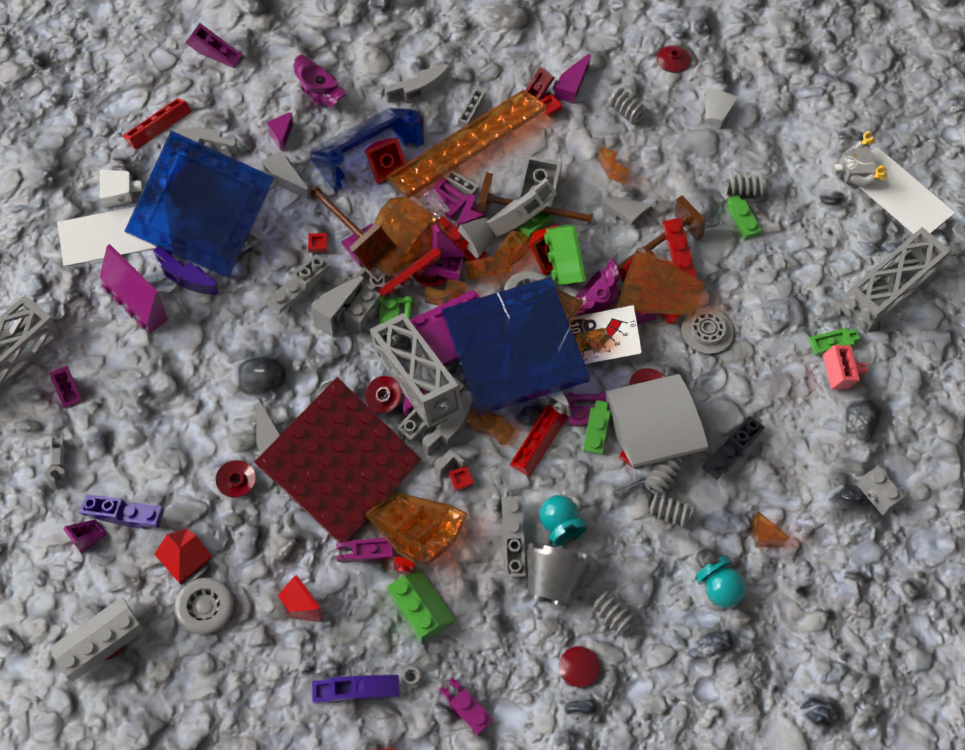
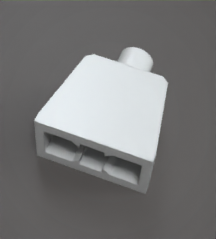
M100 170V200L103 208L131 203L133 201V192L143 191L142 181H132L128 171Z

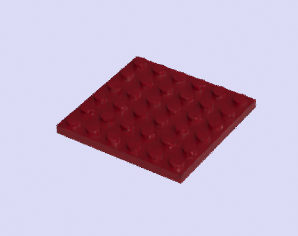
M336 377L254 463L337 543H343L353 536L422 459L352 390Z

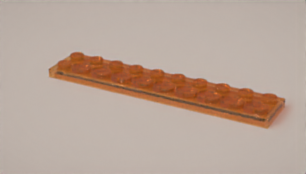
M523 89L387 175V182L409 199L546 111V105Z

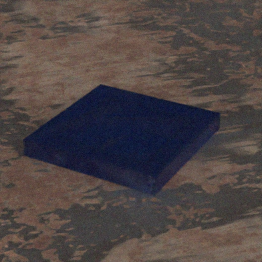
M171 130L124 232L230 279L275 177Z
M551 277L441 309L446 329L478 416L589 382V372Z

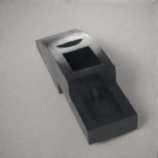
M749 416L704 463L702 469L718 480L746 452L765 427Z

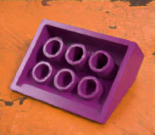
M110 244L107 245L100 273L101 288L106 294L110 293L113 296L112 298L118 306L122 305L125 308L124 311L130 318L134 317L137 320L136 323L142 330L146 329L151 334L168 321L159 292Z
M474 289L410 320L444 366L504 337L503 332L483 299Z

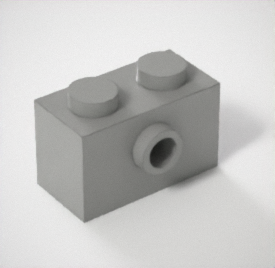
M364 286L344 313L345 325L362 333L380 308V294Z
M879 466L865 474L857 484L882 515L898 506L904 498L903 494Z

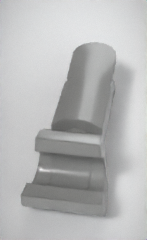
M61 436V438L50 437V466L46 470L45 476L50 488L56 490V477L67 480L63 470L64 436Z

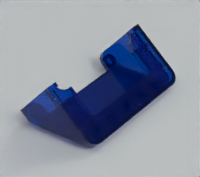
M387 108L312 148L310 160L332 190L337 192L342 189L341 180L345 178V174L339 167L344 162L343 153L390 128L404 146L407 143H413L418 148L424 144V118L414 109Z

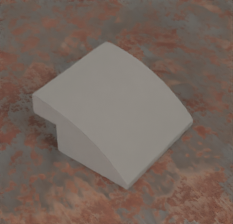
M680 374L606 391V402H608V407L613 414L614 434L633 468L708 450V443L697 409Z

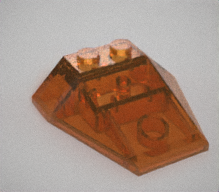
M406 196L390 198L379 210L374 224L377 222L383 228L396 247L375 267L390 276L424 257L432 251L433 226L435 224L448 237L449 234L434 214Z
M639 247L635 252L625 278L617 307L622 308L634 305L635 313L694 315L705 283L657 252Z
M392 492L386 499L380 501L366 513V517L399 555L413 563L429 566L455 543L467 518V513L449 504Z

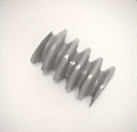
M622 87L613 94L610 100V107L615 108V111L618 113L620 112V115L630 121L632 125L641 122L647 114L648 108L643 110L644 105L639 104L637 99L634 100L632 95L629 96L627 91L624 92Z
M730 172L725 182V195L728 194L729 190H731L732 195L735 194L736 190H738L739 195H742L744 190L746 196H749L750 191L753 192V196H756L757 191L762 196L764 192L762 174H758L755 177V174L751 173L748 177V174L744 173L741 177L740 173H736L734 177V174Z
M675 457L657 462L649 477L645 480V487L654 494L658 492V496L666 495L664 490L668 491L670 489L668 484H673L674 480L672 478H677L678 474L676 472L682 470L679 466L682 464L681 459Z
M656 492L649 510L651 517L658 513V519L660 520L665 516L666 523L672 518L673 525L675 526L680 522V528L683 529L688 524L694 506L690 510H688L687 503L680 507L679 500L675 504H673V498L671 497L665 501L664 494L658 499V492Z
M607 590L594 602L593 612L600 611L598 617L600 619L605 618L604 624L606 625L612 623L610 630L614 631L617 629L615 635L620 637L626 634L637 621L631 622L632 614L625 616L626 608L619 610L622 603L614 604L613 602L616 597L608 598L610 590Z

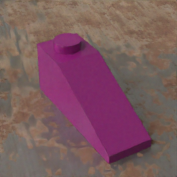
M201 23L197 25L185 42L199 54L232 68L242 56L239 51Z
M587 54L563 72L559 80L555 81L553 90L555 91L554 97L556 99L574 104L590 66V54Z

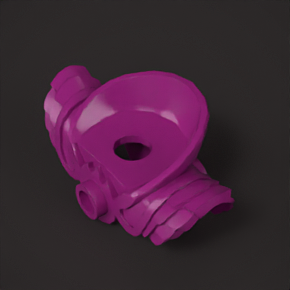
M298 55L295 58L293 68L301 83L300 88L304 94H308L316 105L323 106L326 104L328 107H333L341 98L348 95L339 86L335 77L325 72L320 65L304 55ZM322 77L325 83L318 84L316 79Z
M613 258L608 262L605 271L602 269L598 270L576 294L574 300L577 302H574L564 310L567 315L576 317L606 311L616 300L619 294L617 283L621 281L617 263Z

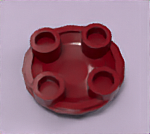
M583 646L567 649L561 655L558 664L561 677L570 687H586L597 680L600 672V661L596 654Z

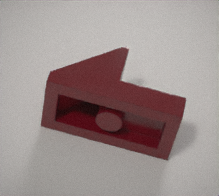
M540 67L522 97L533 106L538 105V101L552 93L548 88L555 77L543 67Z

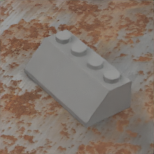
M122 596L51 646V650L56 663L65 677L74 682L144 632L145 628Z

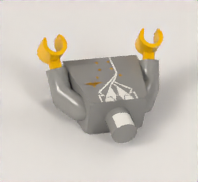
M870 131L863 135V141L860 140L842 154L839 164L832 165L833 174H842L847 184L865 187L869 184H874L878 178L880 180L887 179L886 167L879 166L876 168L869 146H865L866 144L872 145L875 143V138L871 137L873 134Z

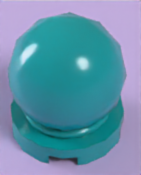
M554 495L547 498L541 505L540 521L544 528L551 532L549 539L554 547L566 545V540L572 537L576 540L588 530L586 521L583 518H579L578 507L571 498L564 495Z
M728 555L719 557L721 562L714 566L709 563L694 578L699 585L706 584L705 592L707 597L715 606L733 608L745 597L746 583L743 576L737 570L730 568L733 564L731 558Z

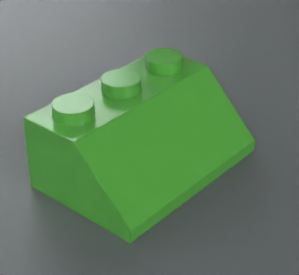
M566 224L546 229L544 239L546 244H549L550 252H548V259L553 265V270H551L553 281L560 285L586 281L576 226Z
M422 571L404 575L387 586L389 597L421 644L456 622V619Z

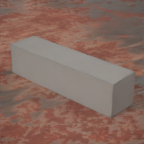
M477 88L474 89L458 118V127L468 130L485 99V91Z
M441 165L436 171L437 179H446L448 184L464 195H476L478 193V185L446 166Z

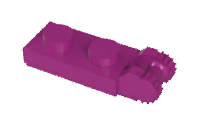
M392 537L360 539L336 544V549L340 551L352 549V554H342L336 557L337 562L340 563L394 559Z
M452 677L448 681L459 694L453 698L443 686L439 691L449 702L452 709L478 736L494 719Z

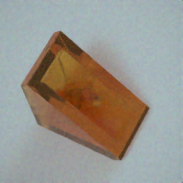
M758 511L752 519L755 548L785 546L790 537Z

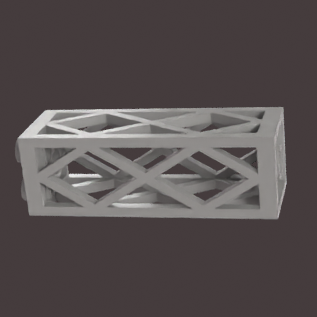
M921 227L848 290L840 309L845 315L852 318L860 328H863L866 332L870 331L940 269L951 250ZM909 254H912L916 258L904 261L905 257ZM918 264L917 266H910V267H904V268H903V266H909V265ZM917 271L916 275L908 282L900 283L902 273ZM890 275L889 285L873 287L883 276ZM887 291V293L871 295V293ZM886 299L880 306L873 302L874 300Z
M26 295L0 316V349L6 346L4 353L0 356V389L60 336L52 317ZM16 320L10 331L2 335L5 323ZM34 340L31 351L22 353L27 343Z
M404 313L370 329L376 355L390 375L398 381L403 393L428 428L463 411L459 385ZM410 346L412 352L404 350L402 348ZM398 356L411 360L410 374L400 364ZM416 363H418V365H417V376H415V365H416ZM422 365L425 366L434 378L435 383L421 378ZM420 388H423L431 392L426 395H423L420 391Z

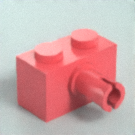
M834 345L823 354L831 389H849L860 380L858 374H866L868 371V367H862L867 366V363H855L851 345Z

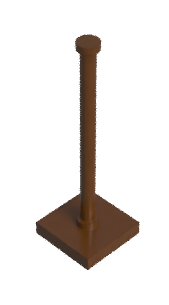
M488 172L485 174L478 203V212L484 214V217H486L489 204L495 203L507 206L513 201L512 199L493 196V173ZM548 206L540 211V213L586 221L588 224L592 223L593 213L588 215Z
M316 186L311 190V195L318 198L359 238L349 249L368 271L375 267L396 247L377 222L367 232L363 233L322 193L319 187Z
M681 195L676 199L675 218L681 217L683 227L699 241L703 238L706 220ZM662 233L618 264L619 271L632 257L637 261L665 241V233Z

